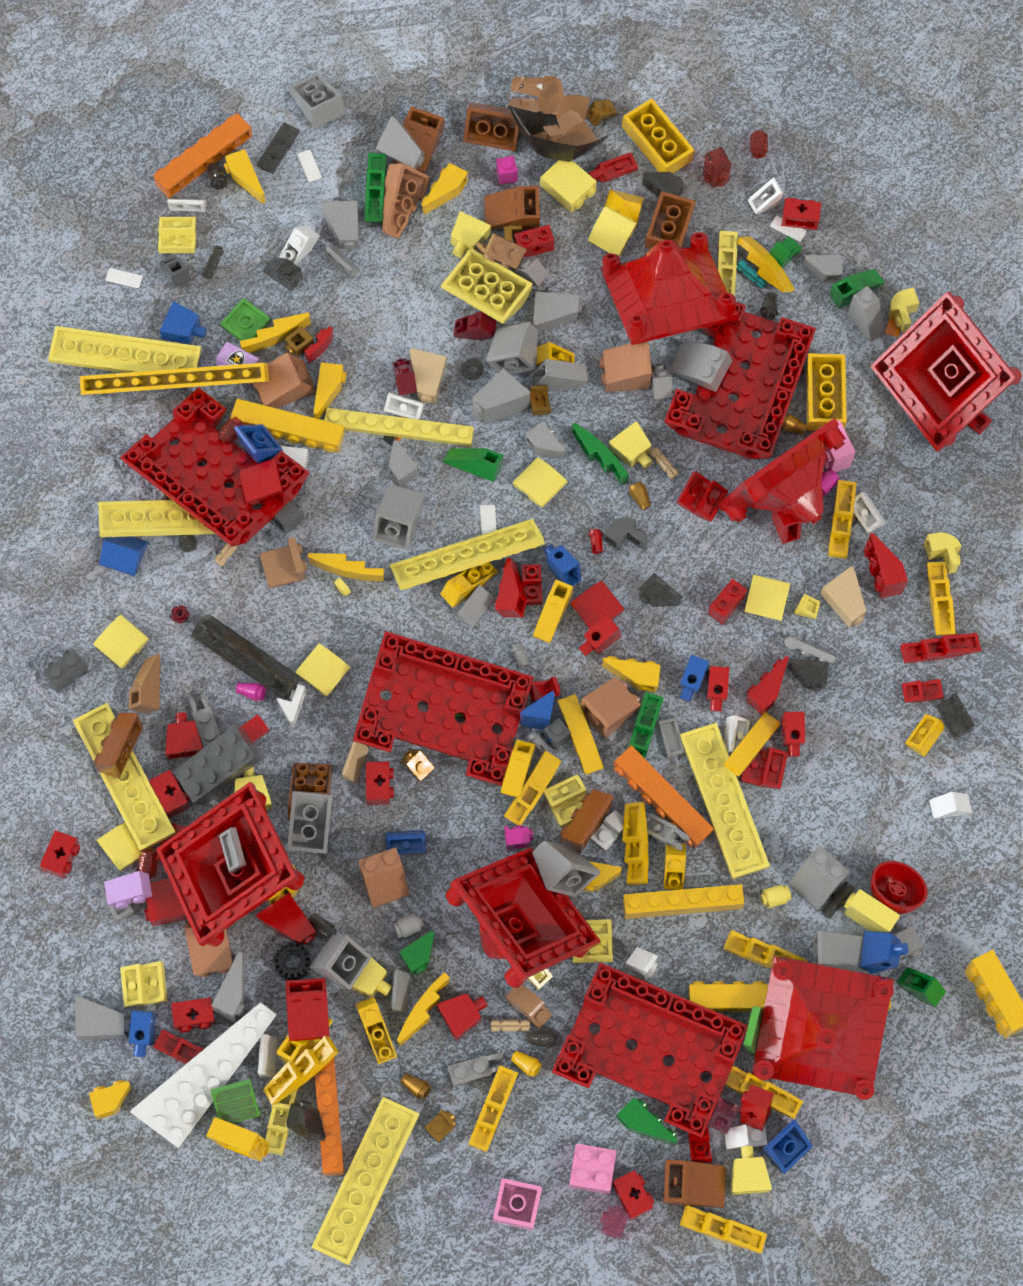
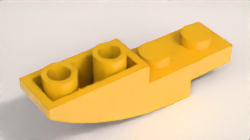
M545 750L525 780L520 797H515L503 816L516 825H522L548 786L561 760Z

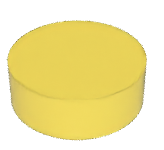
M341 578L334 581V585L344 596L351 593Z

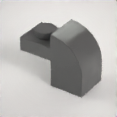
M175 254L159 262L173 288L191 280L184 262L180 257L177 258Z
M628 517L613 521L603 534V540L617 550L620 549L626 539L643 549L647 544L648 537L641 529H635L636 520Z

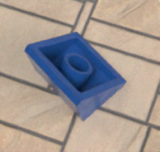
M263 424L240 425L234 428L240 443L257 464L271 460L281 450L283 451Z
M132 536L106 537L103 540L99 565L135 576L149 542Z
M551 691L522 710L520 724L523 727L544 730L545 727L550 725L555 693Z
M793 1119L764 1147L762 1152L785 1174L813 1146L797 1121Z

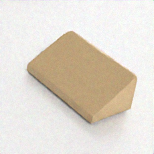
M357 742L352 743L342 771L343 780L357 783L369 751L366 745Z

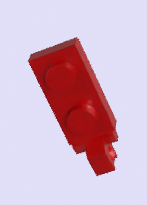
M630 152L599 163L594 171L588 174L597 182L603 183L638 171V165Z

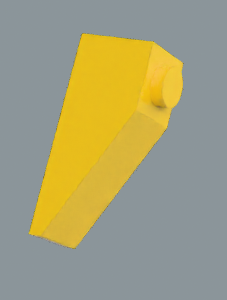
M244 149L225 156L226 163L223 165L226 174H230L233 181L259 202L265 203L264 192L246 150Z
M321 362L313 413L314 418L320 419L326 408L330 406L341 391L342 383H346L347 372H344L343 365Z

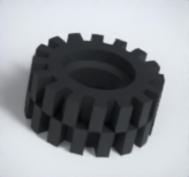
M295 942L293 944L287 943L286 946L282 945L281 949L277 950L274 964L281 977H284L286 980H300L303 975H307V971L310 970L311 959L308 950L303 945H297ZM292 954L300 958V964L295 969H290L285 965V959Z

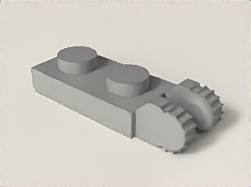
M788 635L785 638L784 645L791 650L798 648L801 650L800 653L808 657L814 655L818 657V661L827 665L829 662L833 664L836 654L798 637Z
M201 694L200 699L204 709L197 711L196 702L193 697L189 698L202 744L206 747L218 738L220 733L205 694Z
M652 813L646 818L648 835L668 846H672L678 851H681L683 847L680 843L674 841L675 837L679 836L685 841L690 839V836L679 830L678 827Z
M503 1053L486 1055L448 1066L453 1087L496 1074L499 1065L490 1069L489 1062L500 1060L504 1057Z

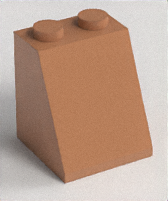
M649 341L635 345L630 343L603 350V355L599 358L600 369L603 368L604 374H601V385H605V392L650 389L652 370Z
M288 352L268 364L269 382L252 383L260 394L259 400L261 404L276 409L317 392L304 361Z
M616 677L581 699V709L584 716L605 739L639 712L641 707V701L638 696L631 694L627 690L628 687L625 682L619 681Z
M396 848L358 860L360 873L372 908L410 896L403 866Z
M186 921L185 933L194 976L206 977L211 975V972L227 973L233 963L228 928L223 930L224 940L219 946L212 947L208 944L201 946L198 944L189 921Z

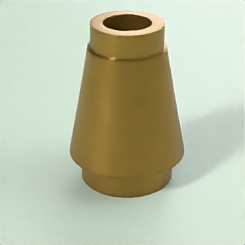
M788 413L785 416L781 430L803 435L807 424H804Z
M642 481L628 487L630 496L640 507L641 511L652 506L646 485H643Z
M408 1073L402 1077L400 1082L413 1096L422 1100L426 1099L432 1088L428 1081Z

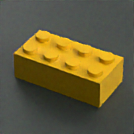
M652 98L623 116L622 128L664 179L693 161L695 150Z
M808 353L806 359L807 431H817L834 418L837 421L840 420L845 429L847 423L845 354Z
M993 949L973 959L965 968V975L970 982L974 983L976 987L975 992L980 1000L983 999L986 1005L985 1010L989 1017H993L995 1020V1027L998 1033L1006 1039L1023 1030V1001Z

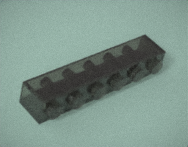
M210 614L198 620L191 636L283 700L291 695L292 690H296L302 678Z

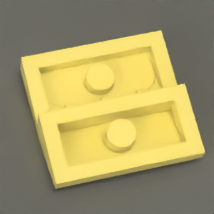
M605 206L587 241L620 257L637 223Z
M159 217L158 252L195 253L196 217Z
M537 457L512 483L515 488L525 493L529 500L543 508L562 489L567 480L554 468Z
M753 575L744 612L782 621L790 583Z
M119 615L97 638L94 645L120 668H124L134 654L139 653L150 638L123 615Z
M318 643L294 673L308 685H312L323 696L327 697L351 667Z
M578 774L545 789L543 792L560 828H563L566 824L570 825L573 820L571 819L573 812L576 808L580 810L583 805L581 801L587 790Z
M126 823L117 826L97 840L98 844L120 872L154 851L152 848H149L141 853Z
M611 919L586 920L601 942L591 948L582 958L573 956V963L613 962Z
M158 961L144 965L135 964L120 968L124 1007L168 1002L164 962Z

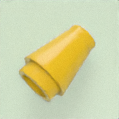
M516 1051L511 1058V1061L528 1077L532 1076L534 1078L542 1067L539 1059Z

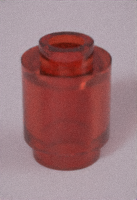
M756 130L750 135V153L752 157L760 159L767 156L768 134L762 130Z
M237 416L233 419L230 418L218 430L220 433L218 437L224 443L229 442L232 444L238 438L234 429L235 426L245 424Z
M147 849L142 850V853L139 854L137 871L148 873L150 880L156 876L159 857L157 856V851Z

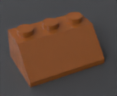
M470 102L467 109L463 142L516 151L520 130L510 109Z
M661 191L646 236L645 248L651 249L664 240H672L682 247L696 201Z
M119 713L117 718L113 719L109 736H105L103 740V749L95 757L94 763L98 772L120 779L143 729L139 716L136 713Z
M595 789L591 793L587 792L581 801L583 805L580 810L576 808L571 816L573 820L570 825L566 824L561 830V842L581 854L612 807L614 796Z

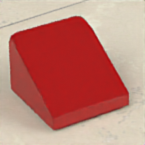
M982 411L968 426L980 435L993 420Z

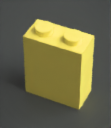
M559 160L540 177V187L570 213L575 209L578 210L588 197L591 198L596 193L597 181L574 161Z
M859 889L857 894L853 892L844 905L847 908L844 913L846 916L873 932L889 933L900 917L899 914Z

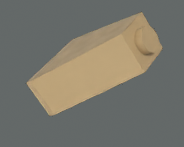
M411 348L410 361L415 374L417 397L424 403H436L447 365V356Z
M851 566L822 587L820 593L849 628L853 625L858 626L865 620L864 616L866 613L856 573Z

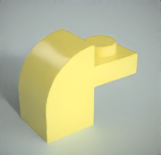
M914 287L896 293L888 310L889 319L895 317L896 325L900 327L902 333L906 332L912 324L909 313L916 312L919 306Z
M942 532L927 534L924 547L928 559L943 558L947 565L948 574L956 573L961 563L958 554L961 544L958 539L951 534Z

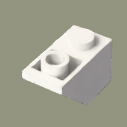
M308 225L296 227L279 257L292 268L295 267L312 251L320 235Z
M637 947L625 963V968L642 980H645L647 976L651 978L657 970L658 963L656 962L658 956Z

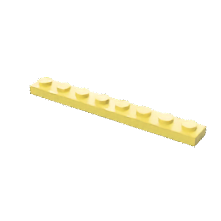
M326 408L324 421L343 425L346 431L469 447L472 446L474 427L333 408Z

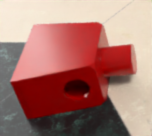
M772 511V521L782 544L800 539L802 522L790 518L781 512Z
M606 614L584 634L586 642L579 647V650L585 657L593 650L600 654L622 637L619 628Z
M710 666L708 670L706 701H711V712H722V702H726L728 696L730 667ZM714 689H718L720 694H716Z
M185 712L176 713V723L167 725L165 753L168 760L192 757L203 749L195 721H187V713Z
M785 712L781 716L783 747H788L789 757H800V746L805 744V712ZM791 734H794L796 739H792Z
M468 993L437 1004V1009L457 1041L481 1022L479 1011L488 1005L483 996L472 1001Z

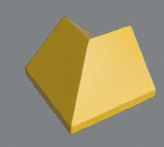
M610 189L605 206L638 224L645 197Z

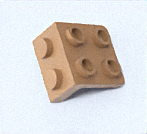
M494 233L487 245L479 241L477 243L480 252L484 254L486 259L492 262L494 260L500 261V265L508 269L510 266L517 269L526 251L525 247Z
M295 537L288 539L289 546L260 554L269 588L306 579L305 571H308L306 561L301 560L300 554H303L300 543H296Z

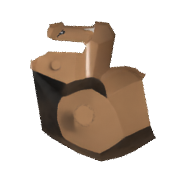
M545 75L544 78L513 77L511 92L537 96L539 99L537 101L535 98H514L509 100L508 105L520 132L529 146L538 155L554 160L571 162L605 141L608 137L606 135L598 140L585 122L590 98L582 95H564L562 83L555 76Z

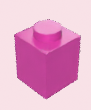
M514 156L496 159V172L500 185L517 182L518 170Z

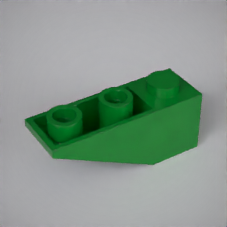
M871 269L848 276L833 284L829 296L836 306L841 309L851 303L853 296L868 286L873 291L885 284L876 269Z
M450 448L443 459V463L495 482L502 469L504 455L487 448Z
M634 1097L617 1114L616 1118L630 1132L674 1146L678 1142L676 1139L677 1134L671 1128L666 1129L661 1124L663 1122L661 1118L655 1113L651 1114L647 1110L648 1106L640 1098L637 1100Z

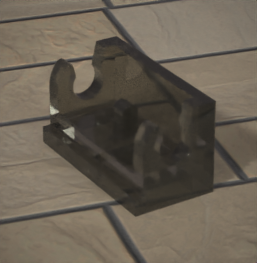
M957 693L952 694L947 700H941L936 706L954 740L972 732L975 724Z

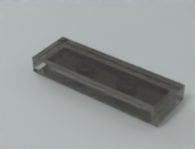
M283 122L259 159L257 167L273 174L299 135L300 130Z

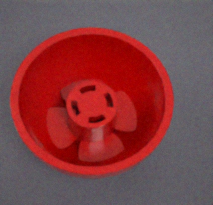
M898 861L882 862L876 866L871 875L870 889L873 898L897 914H908L917 910L927 898L928 890L923 877L907 864Z

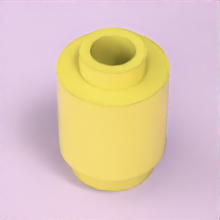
M778 885L764 889L762 891L763 894L760 895L763 906H767L768 909L787 904V901L791 900V893L787 885Z

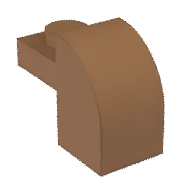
M523 985L519 988H513L505 997L516 1011L524 1014L538 1029L553 1015L546 1008L545 1003Z

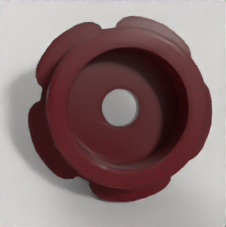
M183 605L175 606L171 610V619L176 623H184L189 618V611Z

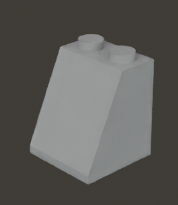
M522 322L513 326L505 325L502 328H497L486 362L498 372L504 368L510 375L535 371L537 366L538 329L530 322Z
M504 368L472 397V415L477 421H482L485 425L530 408V391Z
M389 484L376 512L372 540L409 550L424 507L425 494Z
M544 840L532 852L546 889L576 897L600 874L599 869L571 847Z
M819 845L806 859L788 885L819 911L844 883L850 871Z
M818 931L813 939V963L867 973V971L860 967L863 937Z
M332 934L309 968L321 978H326V980L350 990L372 956L349 936Z

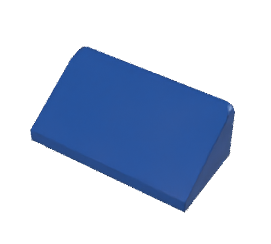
M425 830L386 832V849L396 848L398 854L426 853Z

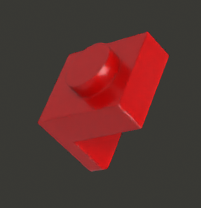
M551 677L548 681L532 682L529 691L532 703H535L551 691L555 693V698L560 695V685L556 677Z

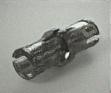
M845 881L820 912L826 918L831 919L836 911L845 905V901L855 888Z

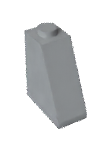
M391 116L376 149L414 169H417L418 166L421 167L425 160V157H423L425 152L400 120Z
M321 201L322 214L339 247L346 250L359 248L358 201Z
M867 286L853 296L847 316L871 342L883 334L885 329L880 301Z
M535 292L533 326L538 329V332L578 320V313H582L583 302H579V295Z
M546 359L530 374L531 386L548 385V391L580 389L588 381L586 365Z
M80 996L75 997V1037L78 1040L127 1038V1032H130V1020H127L123 1013Z

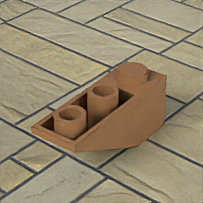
M160 654L145 659L129 690V710L145 714L159 710Z

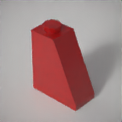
M290 893L256 914L261 924L288 940L297 943V945H309L315 940L314 937L317 936L315 929Z

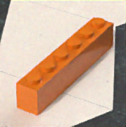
M238 113L228 117L223 124L215 127L207 136L201 137L195 145L185 149L179 157L173 158L167 166L158 169L153 175L155 185L168 198H171L251 138L252 130L250 125Z
M632 745L614 761V771L620 777L624 776L628 780V785L634 791L638 790L642 794L641 798L648 805L651 804L656 809L655 812L660 818H665L669 823L690 836L688 841L683 840L688 846L696 848L712 833L714 828Z
M334 1057L315 1074L324 1177L345 1175Z

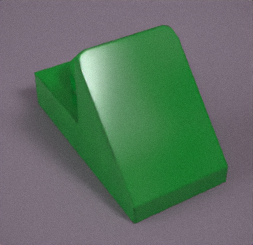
M788 236L782 243L778 241L770 251V254L783 268L802 250V247Z

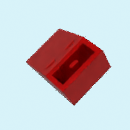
M870 533L864 547V555L870 562L869 572L875 579V592L879 593L880 599L902 594L908 582L903 563L874 533Z
M326 978L285 981L289 1042L322 1039L324 1036L330 1037Z

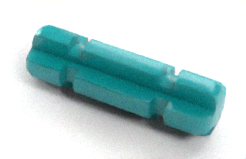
M744 260L739 261L736 269L740 272L743 271V275L753 283L756 282L760 289L764 288L768 282L757 275V271L751 266L748 267Z

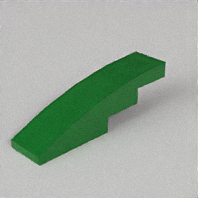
M368 153L364 222L383 223L386 154Z
M573 423L571 432L588 460L597 459L605 473L612 470L621 485L627 483L629 474L614 454L593 434L577 423Z
M645 692L628 746L629 748L632 745L644 758H646L664 697Z

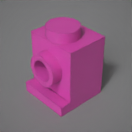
M523 825L514 826L512 829L504 826L507 850L530 847V841L534 840L532 829H528V827Z

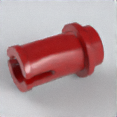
M600 529L590 530V534H588L591 540L592 554L604 552L602 546L603 533Z

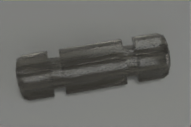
M218 245L214 246L213 253H211L206 268L202 273L203 277L209 280L212 279L213 272L216 270L220 257L224 252L223 248Z

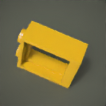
M214 1117L206 1135L218 1146L262 1162L263 1157H266L269 1151V1142L258 1133Z

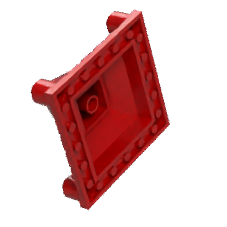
M697 232L692 234L690 246L681 248L672 240H664L651 248L644 257L621 263L619 255L614 253L606 254L602 258L603 266H601V273L631 345L739 319V314L736 310V297L726 290L709 252L708 236L705 233Z
M946 292L870 366L936 451H941L944 447L952 445L955 442L956 435L1009 386L1018 384L1022 377L1017 367L1008 366L963 310V299L958 295H952L951 292Z
M835 418L742 482L718 505L722 512L725 511L731 521L734 522L736 520L737 523L747 517L745 513L748 512L746 509L748 507L781 512L790 518L806 524L810 522L815 524L822 519L820 516L823 513L821 479L826 458L825 451L827 447L830 450L833 448L838 450L845 445L844 440L846 439L838 428L839 423Z
M252 782L244 785L156 848L198 944L201 946L206 944L212 947L219 946L224 940L223 930H226L237 920L243 918L285 887L291 890H298L304 884L305 878L303 873L293 867L265 809L266 796L258 791ZM236 827L246 866L236 872L229 873L219 835L229 828Z
M531 847L454 879L450 883L451 887L445 894L448 903L458 907L464 902L467 903V906L475 915L480 925V939L485 954L491 959H505L510 963L511 967L507 970L504 977L507 984L513 988H519L529 977L570 957L582 958L591 948L601 942L567 895L546 889L532 854L534 850Z
M774 956L751 1074L760 1080L776 1079L856 1095L862 1100L872 1098L875 1092L874 1081L890 998L894 993V979Z

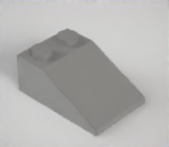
M319 72L288 87L289 92L301 111L315 128L323 126L331 120L338 119L347 113L342 95Z
M684 339L668 370L670 374L716 392L733 360L725 350Z
M293 791L287 850L327 854L332 807L331 794Z
M239 951L211 1005L215 1014L234 1023L241 1019L247 1010L245 1008L246 961L243 954Z

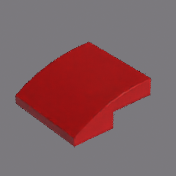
M275 458L240 470L246 503L251 504L284 492L280 480V471Z
M694 471L676 503L694 515L712 522L719 509L718 505L724 500L728 490L716 481H709L700 473Z
M602 580L570 603L590 629L606 614L611 620H614L625 610Z
M772 747L769 749L762 748L741 774L740 782L780 790L788 752Z

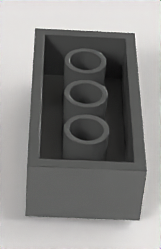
M234 725L176 768L173 773L192 802L202 805L263 758L244 729Z

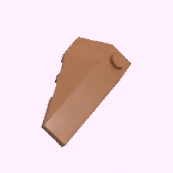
M403 163L389 164L384 190L383 233L396 239L400 237L408 223L410 214L416 210V204L425 195L430 176Z

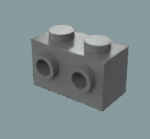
M73 648L70 651H65L56 662L49 663L42 672L49 684L58 693L85 673L88 668Z

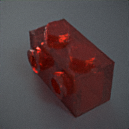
M723 147L712 150L705 155L704 179L707 183H710L712 188L722 187L729 182L732 164Z

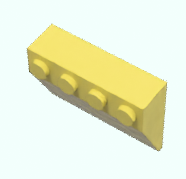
M470 248L442 283L441 288L503 324L521 309L531 296L533 283L495 261L492 262L486 259L484 255Z

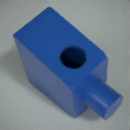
M173 301L161 326L160 335L163 340L191 344L194 336L204 338L207 328L199 326L200 319L198 314Z
M550 544L545 547L544 553L547 555L548 567L559 581L574 586L582 580L579 562L564 546L560 545L555 548Z
M694 655L690 656L680 683V688L683 689L680 695L681 700L690 702L693 694L698 695L709 667V661ZM693 679L695 680V683L690 684L689 680Z
M864 931L860 967L870 974L895 968L899 965L900 955L908 954L907 943H901V940L892 933Z
M131 1012L129 1043L135 1044L133 1056L145 1057L147 1045H153L157 1013ZM141 1031L145 1034L142 1040L139 1038Z

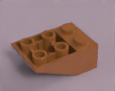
M411 106L403 126L425 152L423 156L425 157L424 163L416 169L425 173L445 129L444 117ZM392 157V162L397 164L402 163Z
M519 186L484 196L485 223L491 225V229H504V227L513 224L522 226V229L540 227L539 186Z
M293 763L288 799V821H290L293 791L330 794L332 764Z
M665 1160L663 1204L724 1208L726 1166L681 1160Z

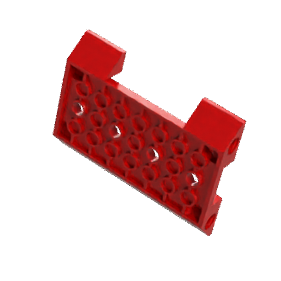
M736 302V310L739 314L738 320L701 328L715 340L713 346L727 351L733 360L717 391L714 392L698 385L694 396V394L676 389L664 423L680 436L749 459L771 458L816 328L781 317L779 323L745 312L746 305ZM757 331L761 334V337L754 338L751 333ZM747 363L750 368L744 370L740 367V364ZM734 394L738 397V400L731 401L728 396ZM723 426L727 429V432L719 433L717 428Z
M198 387L173 409L174 419L154 437L151 438L145 434L120 457V460L230 546L246 544L289 501H292L298 495L309 475V471L281 450L272 459L275 458L277 461L284 492L251 504L246 503L240 470L257 465V463L250 455L216 430L226 408ZM173 440L179 441V444L177 445H171L169 443ZM200 461H204L207 463L205 466L201 467L197 465V463ZM226 483L234 484L232 488H226L224 485ZM255 504H260L262 508L259 510H255L252 508V506Z
M385 631L357 721L353 742L390 753L394 739L466 760L465 776L502 787L513 751L512 747L520 721V714L525 709L533 676ZM388 691L391 694V698L383 700L380 693ZM425 702L428 705V710L425 712L420 711L418 703ZM457 713L464 715L465 721L463 723H458L455 720ZM499 725L502 728V733H493L492 726Z
M599 963L584 997L583 1006L570 1035L565 1040L552 1073L587 1089L590 1088L596 1075H600L670 1106L664 1122L702 1138L738 1056L748 1025L603 963ZM590 1025H599L600 1032L597 1034L590 1033ZM629 1040L636 1041L637 1048L634 1050L627 1049L626 1042ZM664 1057H673L675 1060L674 1064L666 1066L663 1063ZM703 1072H708L711 1074L712 1080L710 1082H703L700 1075Z

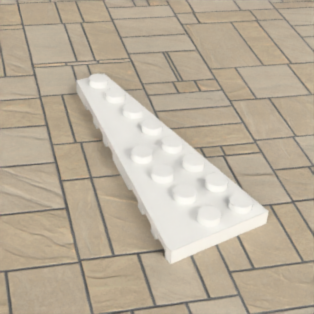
M260 1002L136 1105L130 1113L179 1148L213 1102L211 1089L225 1086L277 1014Z

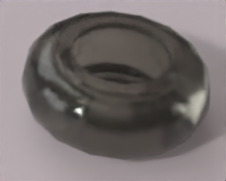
M473 358L467 359L461 366V373L468 380H477L484 371L483 364ZM470 366H475L478 370L474 373L468 372L467 368Z

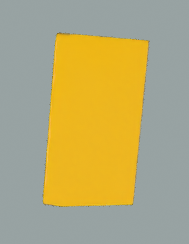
M925 714L905 742V745L925 757L945 729L942 720Z

